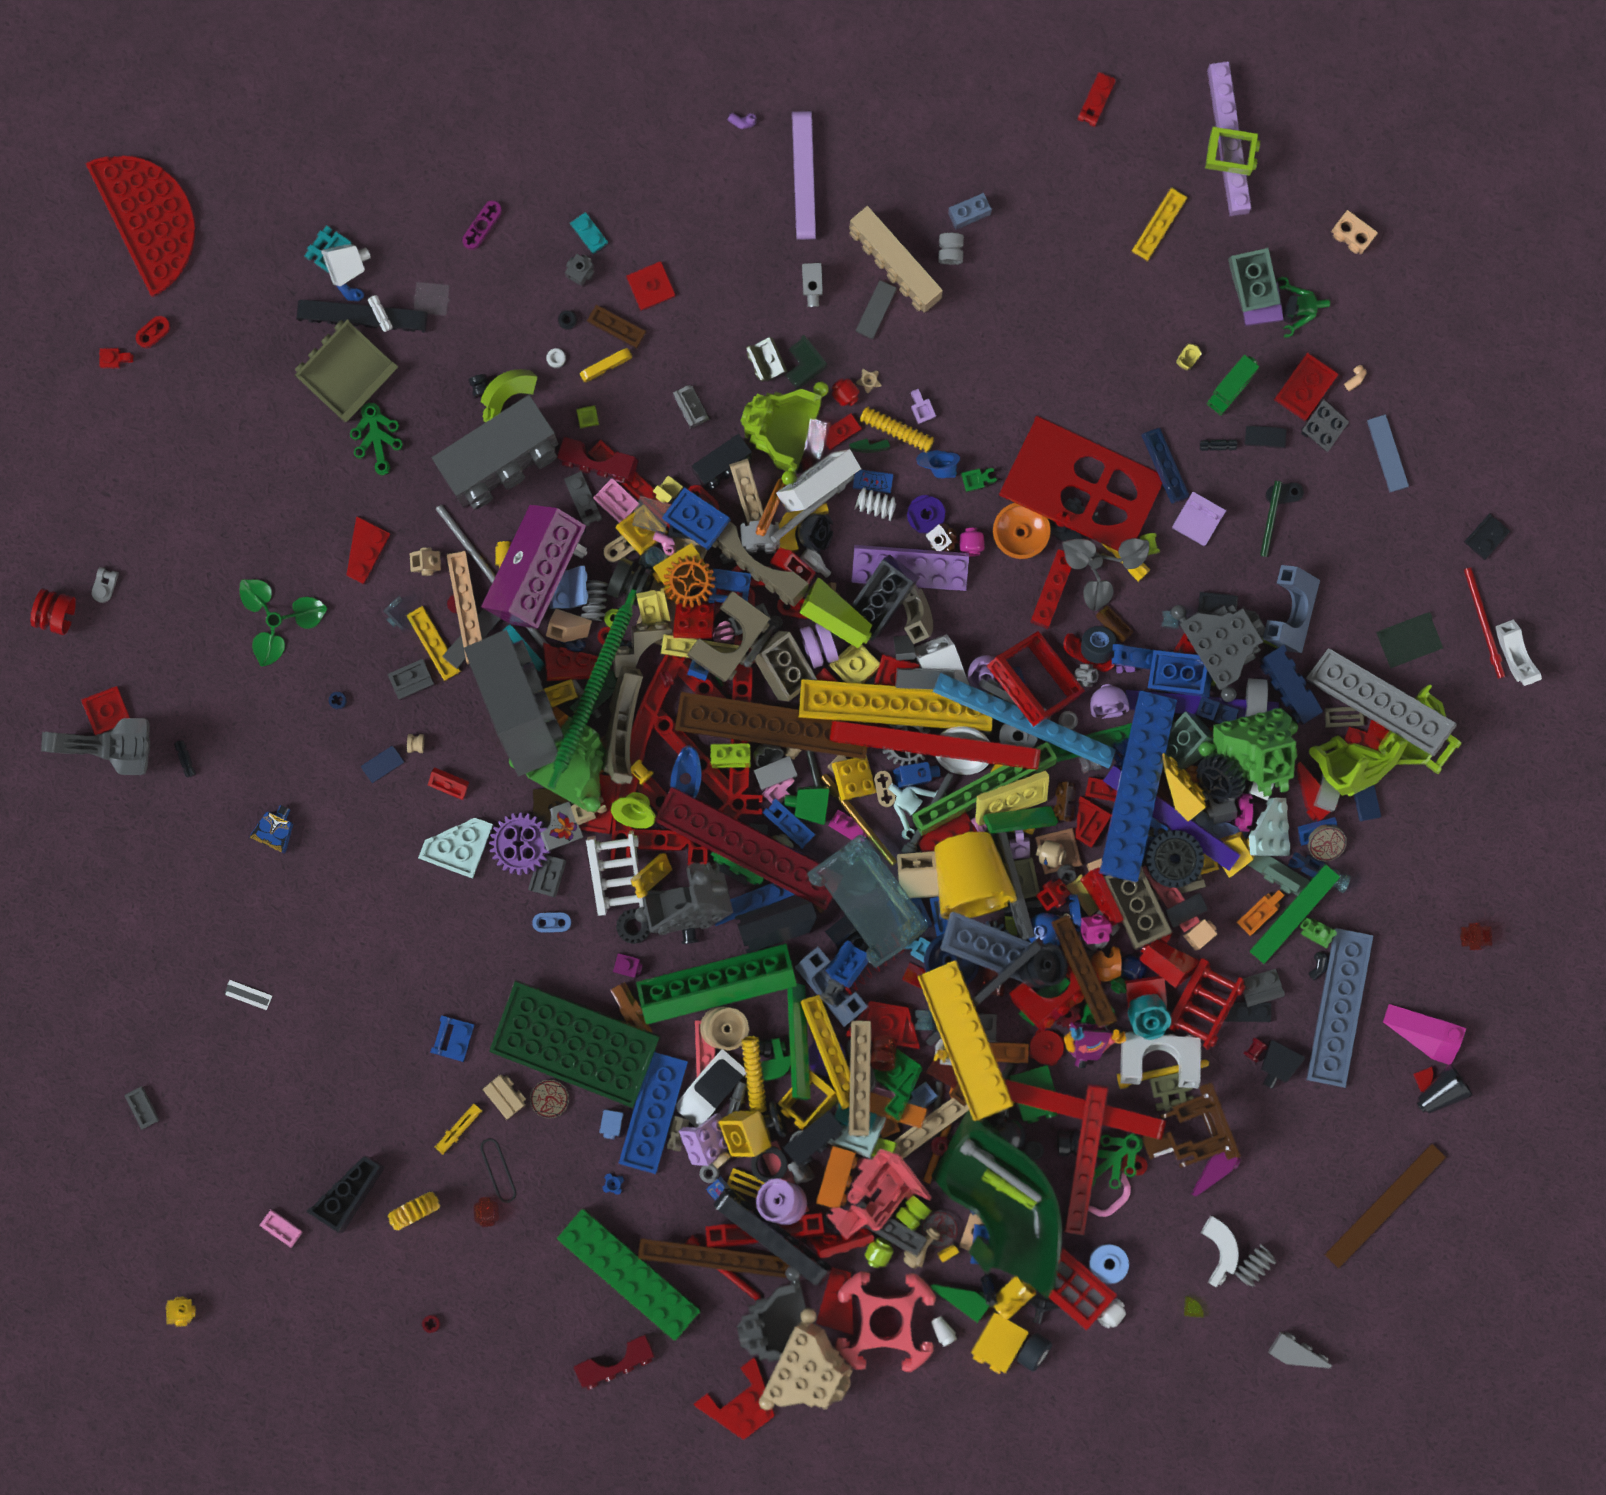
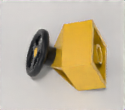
M772 1100L770 1102V1114L763 1116L759 1111H734L718 1121L731 1156L755 1157L770 1148L769 1130L776 1128L780 1137H786L785 1120L776 1101Z

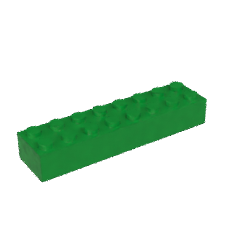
M786 944L636 982L646 1025L797 986Z
M584 1208L580 1210L556 1238L674 1341L701 1311L643 1259H638V1255Z

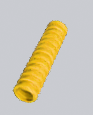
M869 406L865 407L860 417V422L865 421L867 425L871 424V427H877V430L882 429L883 433L886 431L888 435L892 434V437H898V440L903 439V442L906 443L907 441L909 445L913 444L915 448L920 447L919 450L924 449L926 453L929 452L934 442V437L930 438L928 434L923 435V432L919 433L917 429L913 430L911 426L907 427V424L902 425V422L899 421L898 423L896 419L892 420L890 416L888 418L885 417L886 414L881 415L879 411L875 412V409L871 410Z
M748 1036L743 1038L741 1043L744 1050L742 1053L744 1055L743 1060L745 1061L744 1066L746 1067L745 1076L747 1078L746 1083L748 1084L749 1106L751 1107L750 1111L763 1113L767 1110V1107L765 1106L766 1100H764L766 1096L763 1089L764 1083H762L764 1080L762 1078L763 1073L761 1072L762 1067L760 1066L759 1043H757L759 1040L755 1036Z

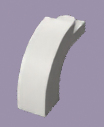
M1511 620L1497 625L1496 630L1500 646L1517 682L1521 681L1526 686L1542 680L1541 673L1533 664L1526 651L1522 632L1517 623Z
M1210 1216L1200 1233L1212 1239L1220 1251L1219 1263L1208 1283L1217 1287L1218 1284L1222 1285L1227 1276L1224 1274L1226 1271L1231 1274L1234 1273L1238 1262V1248L1236 1240L1227 1226Z

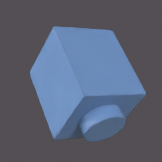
M603 1110L600 1133H604V1138L615 1139V1136H620L624 1113Z

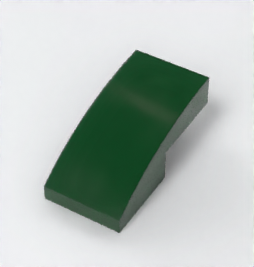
M866 438L849 444V449L859 453H876L889 450L890 444L888 439L869 445Z

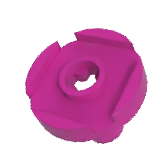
M1242 793L1236 799L1239 815L1235 819V826H1238L1241 832H1249L1250 829L1247 825H1252L1253 804H1249V799H1252L1250 793Z

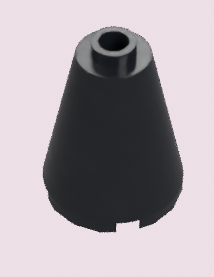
M1449 1064L1418 1097L1419 1102L1417 1104L1423 1113L1427 1111L1430 1114L1473 1096V1093L1455 1067Z

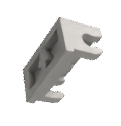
M688 385L673 392L674 398L690 429L709 420L692 386Z
M790 756L754 770L762 791L785 780L797 777Z

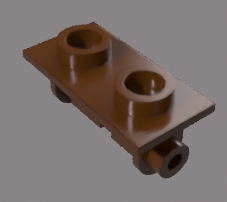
M1058 783L1055 791L1057 803L1054 807V814L1058 821L1071 822V819L1074 818V805L1068 804V801H1075L1076 787H1074V783Z

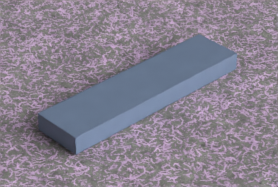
M1386 415L1367 420L1389 492L1408 488L1409 485Z

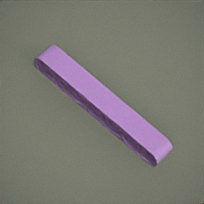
M811 111L792 112L797 240L816 239Z

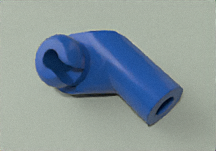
M346 283L336 286L347 300L360 301L364 297L362 290L349 288Z

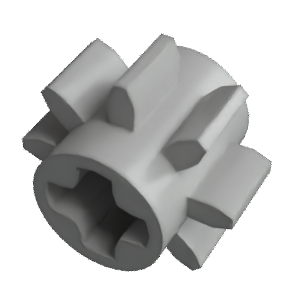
M1080 664V668L1075 670L1074 677L1080 682L1082 687H1092L1093 683H1096L1098 680V671L1093 668V664Z

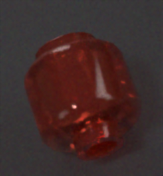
M483 1197L474 1204V1221L480 1227L494 1226L495 1222L499 1220L498 1203L492 1201L490 1197Z

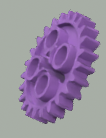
M520 812L517 818L516 814L512 813V819L505 816V823L498 821L501 827L493 828L497 833L490 834L494 838V841L489 842L490 845L494 846L490 852L496 853L492 859H499L497 866L504 864V871L510 868L511 874H514L517 870V874L522 875L524 870L525 874L528 875L529 869L536 872V865L542 867L543 865L540 861L548 860L544 856L545 853H551L547 851L540 834L547 828H542L544 822L537 823V817H533L531 820V814L527 813L524 818V814ZM514 829L515 836L509 839L507 834L509 830ZM532 829L534 836L531 839H527L526 834ZM523 841L524 845L517 846V843ZM513 848L515 852L514 856L512 858H508L507 851ZM532 849L533 856L528 859L526 851Z

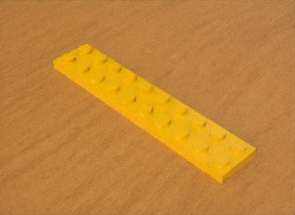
M801 679L799 717L949 729L964 726L978 731L991 732L992 730L991 717L933 692V689H906L885 685Z

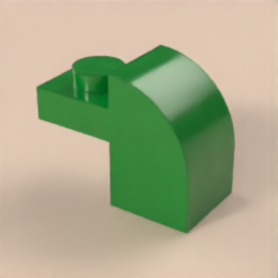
M779 1038L772 1040L775 1059L761 1062L764 1081L780 1078L790 1068L791 1058L790 1056L783 1057L786 1049L784 1041L780 1042Z

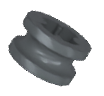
M1065 864L1059 867L1057 871L1058 877L1064 884L1072 883L1076 879V873L1071 865Z

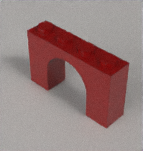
M1068 960L1066 976L1070 979V985L1062 995L1056 998H1043L1025 983H1021L1009 993L1012 1002L1041 1031L1050 1028L1058 1018L1066 1015L1069 1009L1084 999V995Z

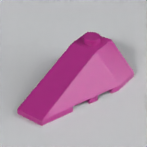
M1388 1004L1383 1020L1384 1024L1404 1037L1428 1057L1448 1065L1452 1064L1466 1030L1464 1027Z

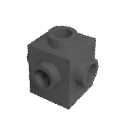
M576 254L574 258L571 257L566 265L568 268L565 271V276L578 285L583 286L585 281L590 280L595 272L593 270V263H591L592 259L584 254L582 256Z

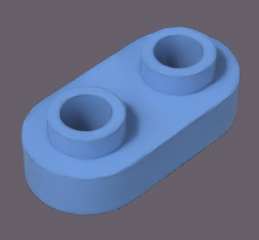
M539 913L533 918L532 924L534 929L541 933L566 932L571 927V919L565 913ZM541 919L546 921V925L543 927L539 925ZM560 919L565 920L564 926L558 925Z

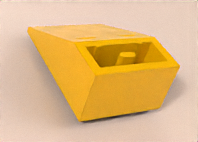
M1163 753L1164 768L1175 809L1189 822L1206 807L1205 796L1203 795L1204 790H1202L1203 788L1199 783H1194L1190 779L1191 777L1186 770H1181L1177 766L1178 763L1172 756L1168 757Z

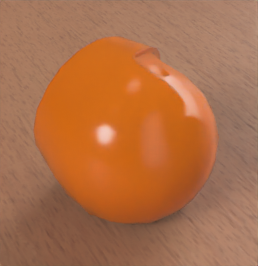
M1113 946L1111 948L1109 958L1104 955L1102 950L1092 955L1090 962L1100 981L1106 982L1120 977L1121 954L1118 947Z

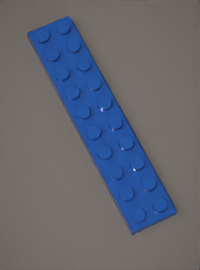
M1139 691L1100 866L1099 873L1133 882H1137L1139 879L1163 767L1162 754H1166L1177 703L1176 699Z

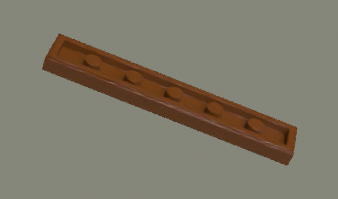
M1067 915L1051 922L1098 1028L1116 1022V1016L1070 916Z

